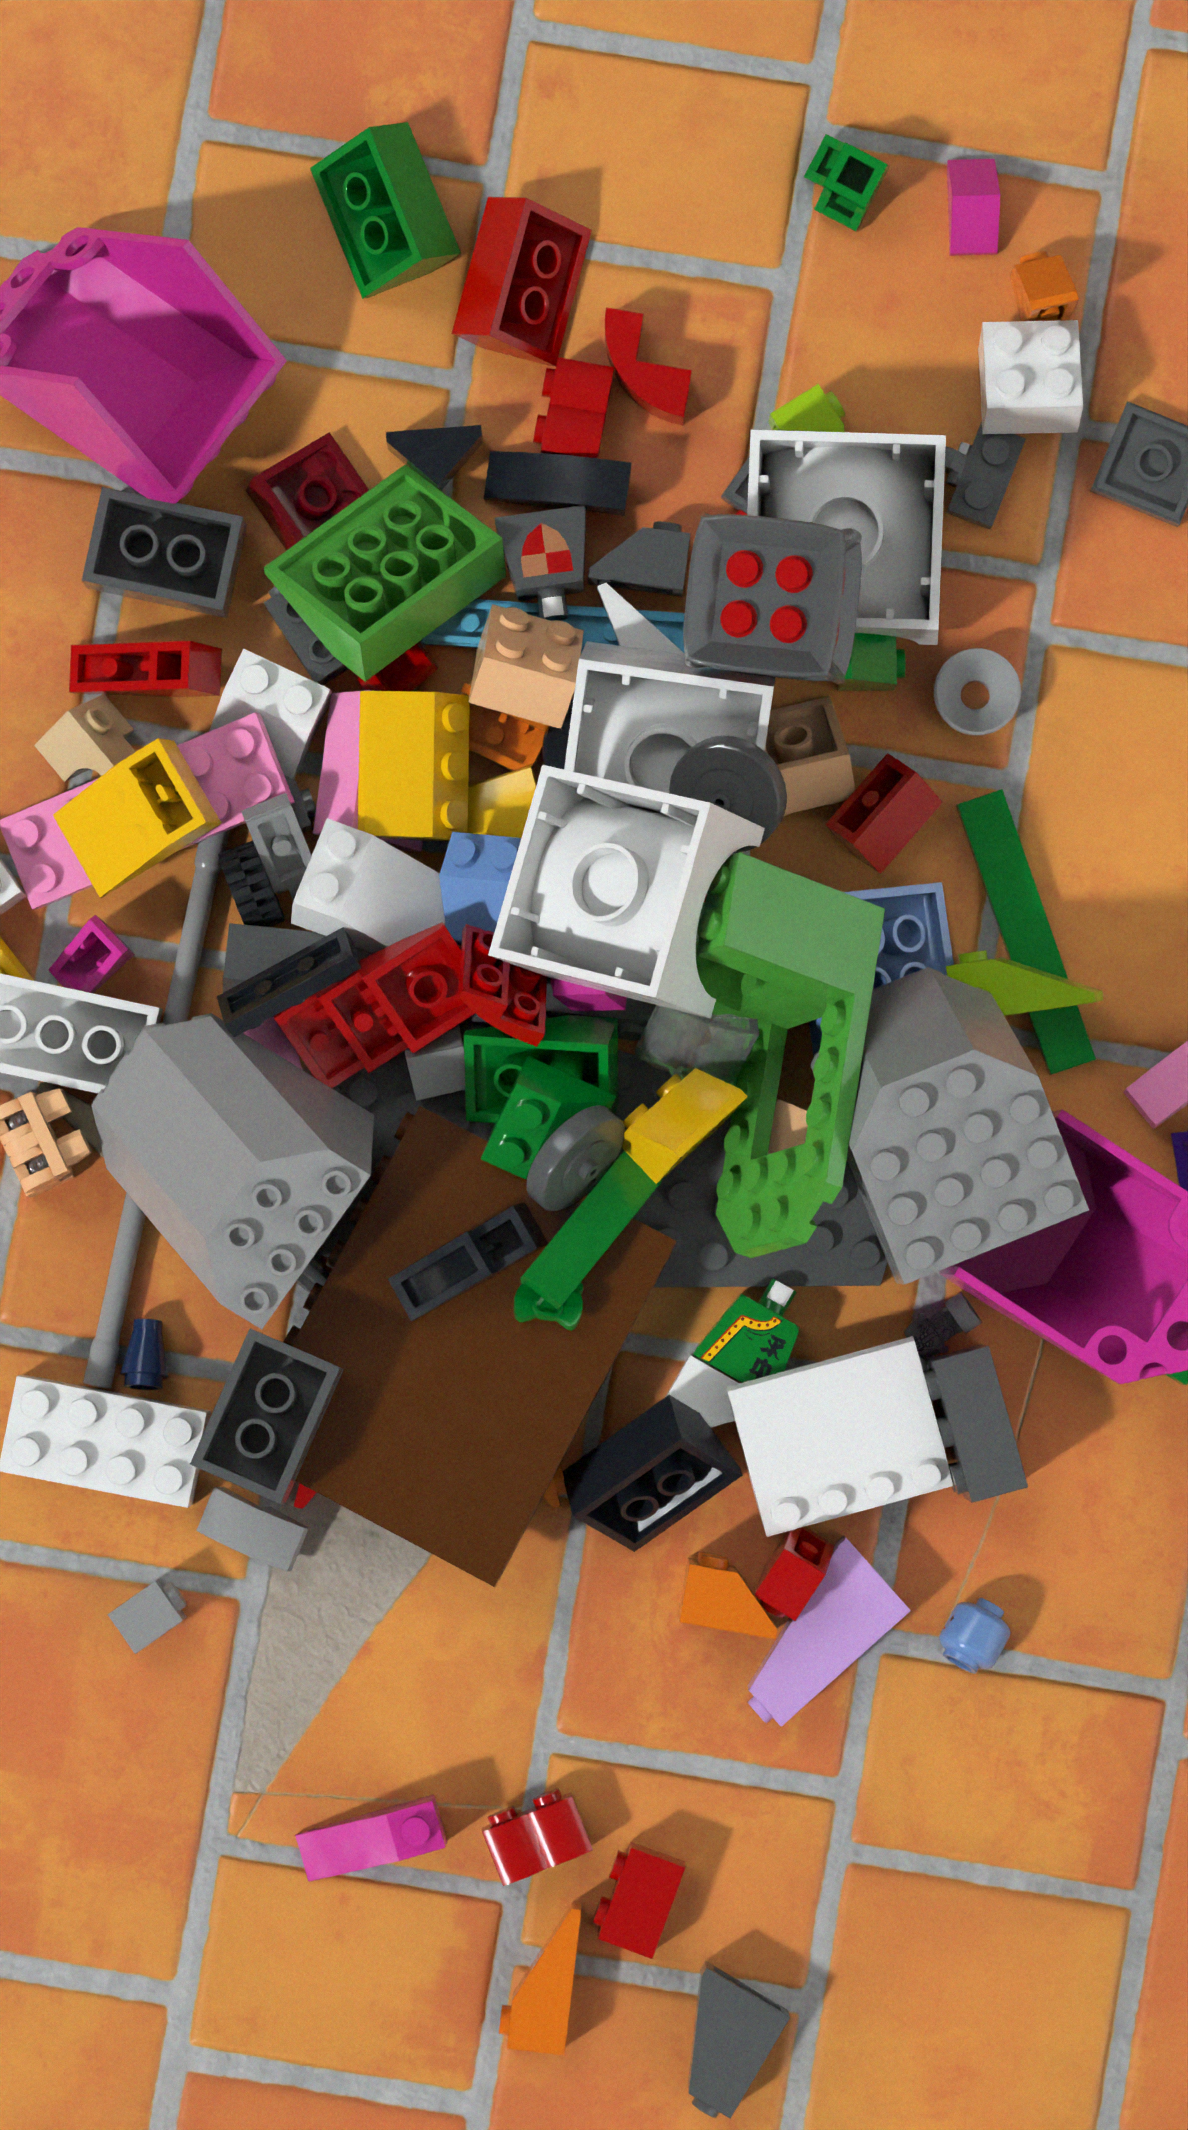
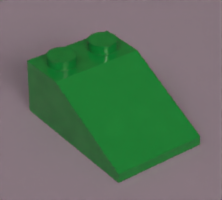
M578 1015L545 1019V1035L537 1047L505 1034L495 1027L465 1031L466 1121L496 1123L527 1056L615 1095L616 1098L610 1111L614 1114L616 1113L619 1104L618 1018Z

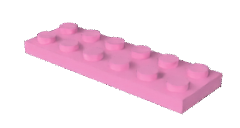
M252 713L177 745L222 823L182 849L246 823L241 811L286 793L290 803H295L260 713ZM96 780L0 820L1 831L32 909H40L93 887L54 819L53 814Z

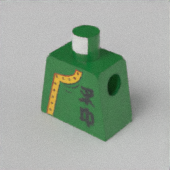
M772 1278L758 1303L740 1293L695 1347L692 1354L742 1383L785 1371L800 1327L783 1318L797 1292Z

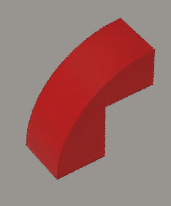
M606 307V352L610 366L614 367V375L619 384L633 401L650 414L670 423L683 426L692 370L637 361L644 314Z

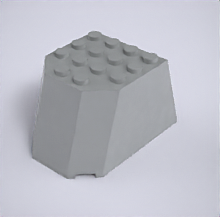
M930 967L873 989L847 1160L895 1282L902 1285L908 1284L1089 1211L1039 1076L992 994L981 988H975L948 977ZM817 1052L815 1053V1056H814V1058H813V1060H812V1062H811V1065H810V1066H811V1068H812V1071H813V1068H814V1064H815V1062H816V1059H817L818 1056H819V1052H818V1053H817Z

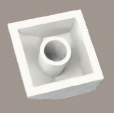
M243 648L223 690L210 731L252 713H260L284 775L295 779L330 705L332 692L331 689Z

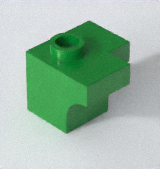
M825 134L804 175V178L823 187L814 210L857 232L889 170V166L858 148Z

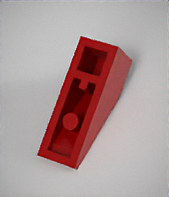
M194 641L71 645L69 692L74 694L161 697L220 696L222 648Z

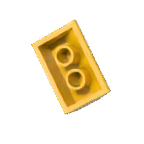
M360 691L358 830L372 834L377 838L427 842L450 841L452 832L468 833L470 718L468 695L441 692Z

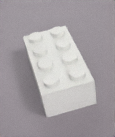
M24 1374L18 1375L16 1377L0 1458V1472L188 1508L193 1505L200 1471L199 1468L190 1465L209 1422L211 1411Z

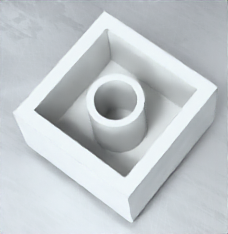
M1078 320L982 322L978 347L982 434L1077 433L1083 410Z

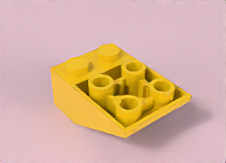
M157 738L117 763L53 814L54 819L100 898H103L222 824L175 741Z

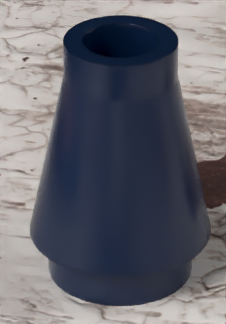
M134 1319L132 1335L120 1375L125 1376L124 1387L137 1390L163 1389V1379L168 1378L162 1336V1321Z

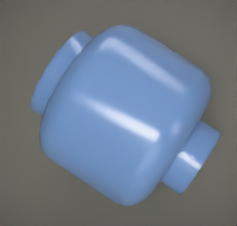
M979 1598L976 1604L970 1602L958 1603L940 1633V1644L945 1649L943 1656L954 1665L973 1674H976L978 1669L992 1668L1009 1640L1011 1633L1008 1625L1001 1619L1004 1611L997 1605L982 1598Z

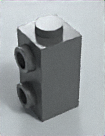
M274 586L268 592L271 598L265 601L264 604L311 679L320 685H325L347 671L349 668L329 652Z

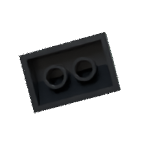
M671 1395L654 1404L650 1409L563 1471L564 1484L573 1517L634 1552L743 1476L739 1465L702 1415Z

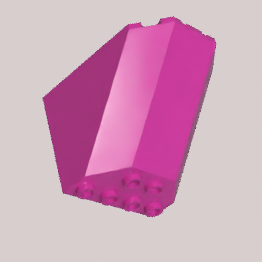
M77 227L63 235L60 242L52 250L46 253H41L37 250L23 258L13 270L11 276L0 286V396L147 499L176 504L179 499L186 496L192 489L193 481L207 463L218 456L221 445L231 432L246 420L249 409L259 396L274 384L277 373L287 362L281 352L187 239Z
M1063 1109L1052 1111L1089 1211L940 1270L939 1274L986 1305L1118 1384L1187 1371L1188 1191Z

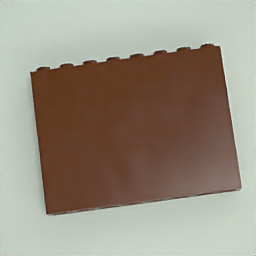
M419 1106L415 1115L407 1112L402 1119L394 1136L400 1140V1143L392 1158L384 1155L379 1162L371 1179L378 1183L371 1198L367 1200L362 1197L356 1205L349 1219V1223L353 1224L355 1228L347 1243L338 1240L326 1263L328 1267L332 1268V1271L324 1286L316 1282L303 1306L304 1309L310 1312L301 1329L293 1325L283 1342L344 1369L296 1478V1482L496 1587L668 1262L677 1241L632 1218L581 1281L584 1286L581 1293L583 1300L582 1316L579 1324L572 1331L565 1329L556 1321L552 1322L535 1318L526 1322H518L514 1316V1297L521 1285L520 1278L545 1247L466 1293L411 1322L388 1281L390 1277L465 1232L477 1228L513 1205L524 1202L549 1244L588 1196V1194L573 1205L561 1210H545L529 1196L526 1187L527 1179L518 1177L481 1160L487 1144L486 1140Z

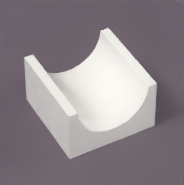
M751 430L747 515L805 521L827 525L840 530L852 528L859 531L862 535L860 542L862 572L855 633L895 636L913 640L919 645H938L946 435Z
M587 641L578 662L564 770L669 793L670 779L676 764L694 745L705 739L715 736H734L748 740L765 751L776 677L737 673L711 667L694 668L685 664V655ZM751 850L745 851V852H741V853H744V854L750 856V851H751Z
M542 765L488 955L549 978L711 1019L716 999L712 998L705 991L700 981L696 964V935L702 905L711 882L722 864L740 848L745 846L760 847L765 828L709 802Z

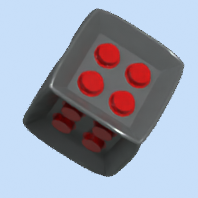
M703 513L700 516L701 520L695 534L689 569L683 628L685 664L694 668L711 667L760 676L844 683L853 649L862 572L861 533L852 528L840 530L827 525L805 521L750 515H710Z

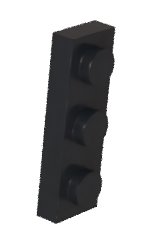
M344 927L218 995L217 999L224 1024L233 1037L249 1029L259 1027L274 1015L291 1006L301 1004L309 996L333 983L345 980L351 973L359 970L361 965L353 940Z

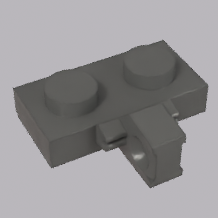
M981 422L972 445L961 442L958 450L946 446L945 472L949 474L945 483L956 487L946 513L991 529L1026 438L1015 434H982Z

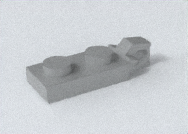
M284 793L244 809L241 812L274 893L280 894L289 890L294 900L310 861L311 853L288 796Z

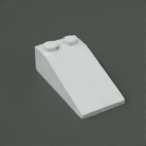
M0 974V1072L99 1093L109 1083L110 1075L125 1053L134 1046L135 1039L142 1028L147 1025L160 1023L163 1009Z

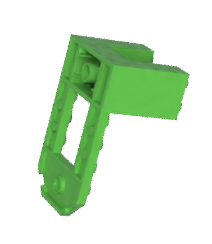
M741 852L727 858L716 873L707 891L706 902H703L697 927L696 964L698 975L705 991L712 998L716 999L710 1020L745 1032V1037L739 1048V1059L741 1061L735 1087L741 1089L748 1097L732 1114L730 1129L724 1139L726 1154L723 1172L716 1189L718 1196L716 1216L734 1252L754 1258L807 1243L817 1228L812 1218L823 1202L832 1204L842 1189L885 908ZM822 1017L820 1024L822 1038L819 1056L813 1068L815 1078L812 1101L806 1113L808 1127L805 1143L768 1154L787 1030Z

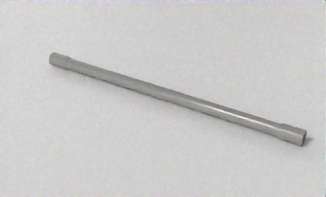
M230 830L198 843L194 861L195 873L163 1018L165 1025L188 1020L217 879L222 869L218 854L226 851ZM127 1192L96 1336L91 1343L83 1380L85 1384L110 1389L112 1388L119 1355V1339L146 1217Z

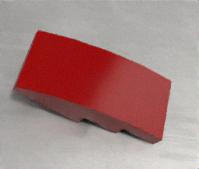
M443 922L359 960L361 968L351 973L345 980L333 983L309 996L301 1004L291 1006L273 1016L314 1078L333 1088L364 1067L368 1073L372 1072L407 1048L412 1053H415L475 1014L459 998L461 949Z

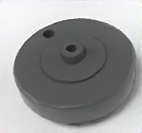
M715 736L697 743L678 761L670 779L669 794L712 803L765 828L760 845L777 829L785 814L787 804L786 785L778 766L764 750L742 738ZM745 846L734 853L749 851L757 846Z
M601 1105L588 1107L570 1117L548 1138L536 1155L527 1176L526 1187L529 1196L548 1211L567 1208L582 1199L598 1184L619 1155L624 1142L625 1126L623 1121L607 1107Z

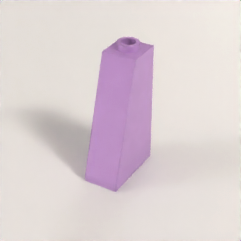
M842 1536L836 1542L827 1573L796 1621L788 1619L747 1686L753 1695L748 1704L766 1724L774 1718L780 1726H783L911 1611L845 1536Z

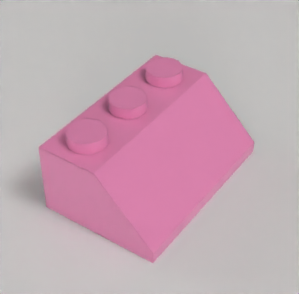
M360 691L331 693L313 834L320 836L327 818L358 829ZM379 838L398 850L421 852L423 841Z

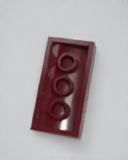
M330 432L254 476L246 489V492L286 550L369 491Z

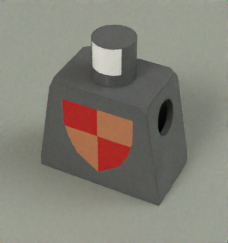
M585 506L496 517V533L503 538L505 563L517 599L519 601L537 599L540 618L550 621L566 620L569 617L566 595L584 591Z

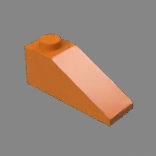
M572 1902L514 1990L512 2006L502 2005L499 2034L508 2035L507 2049L565 2055L582 1903Z

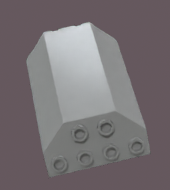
M212 1013L194 1016L192 1020L168 1025H165L163 1022L144 1026L136 1037L132 1049L125 1053L110 1075L109 1083L104 1089L99 1091L91 1105L106 1169L216 1300L227 1309L263 1329L371 1176L374 1115L244 1033L233 1037L225 1026L224 1021Z

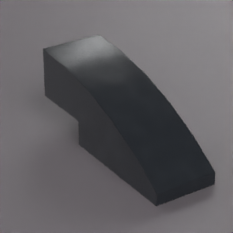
M490 451L484 500L548 509L585 506V511L625 516L632 463L570 455Z
M524 1202L513 1205L477 1228L465 1232L390 1277L388 1281L412 1322L547 1246L548 1242Z

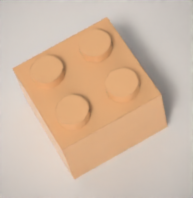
M492 604L476 651L468 703L561 729L575 691L584 630L574 628L564 621H550L532 616L515 607L505 608Z

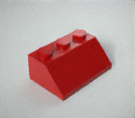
M488 197L451 334L487 350L548 366H556L592 230L528 198Z

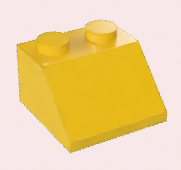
M697 1068L691 1071L684 1079L676 1073L656 1091V1094L661 1099L655 1105L648 1109L642 1103L623 1121L627 1130L624 1132L622 1148L657 1184L721 1127L748 1096L741 1089Z

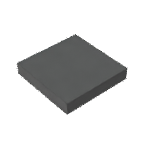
M1127 401L1090 492L1178 527L1188 505V426Z

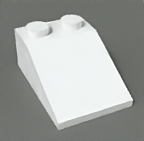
M327 818L293 900L291 924L324 936H328L344 927L353 940L355 947L375 953L441 922L445 925L439 879L440 873L372 834Z

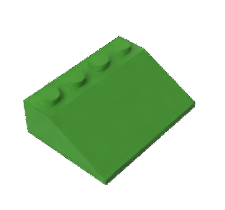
M405 464L264 567V573L329 652L366 682L505 578L506 568L503 538Z

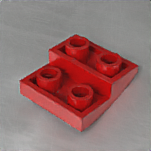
M466 924L462 930L459 998L475 1014L493 1027L520 1041L537 1047L545 1035L547 977L489 956L488 953L494 932Z

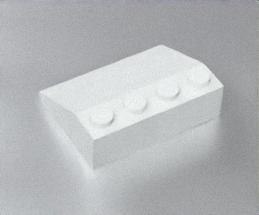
M913 1336L726 1387L756 1504L767 1537L953 1486L942 1438Z

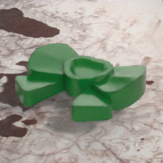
M521 1281V1285L514 1297L513 1312L515 1319L518 1322H526L535 1318L552 1322L556 1321L565 1329L572 1331L577 1327L582 1316L583 1300L581 1293L584 1286L580 1282L557 1310Z

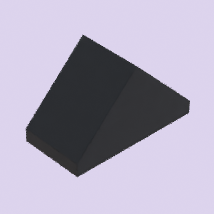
M481 425L386 432V442L391 453L442 491L482 445L483 436Z

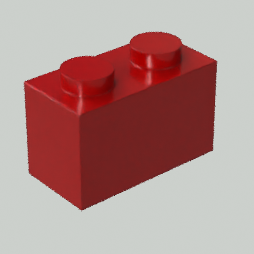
M887 753L825 826L852 855L881 874L943 802L916 771Z
M806 1527L787 1531L765 1564L754 1596L760 1599L761 1606L777 1617L783 1618L786 1615L796 1621L825 1577L835 1545Z
M630 1842L627 1853L618 1850L609 1874V1878L616 1880L611 1897L601 1896L592 1921L593 1924L600 1926L598 1939L653 1959L686 1868L685 1861L634 1842Z

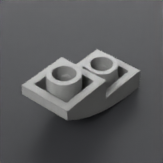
M214 1487L196 1531L263 1563L284 1571H292L309 1527L272 1507H260L225 1487Z

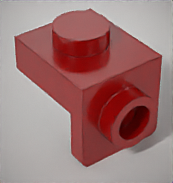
M418 642L366 682L359 676L357 679L365 690L413 691L439 668L420 642Z

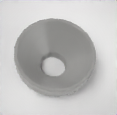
M983 648L964 650L950 657L941 667L934 684V701L942 719L951 728L971 736H983L1003 728L1013 718L1021 698V685L1018 674L1013 666L1003 656ZM970 682H979L988 690V703L980 709H970L961 700V689Z

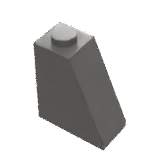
M706 1960L700 1969L688 2077V2093L694 2097L692 2104L705 2114L717 2118L718 2114L722 2113L731 2119L790 2016L787 2009Z

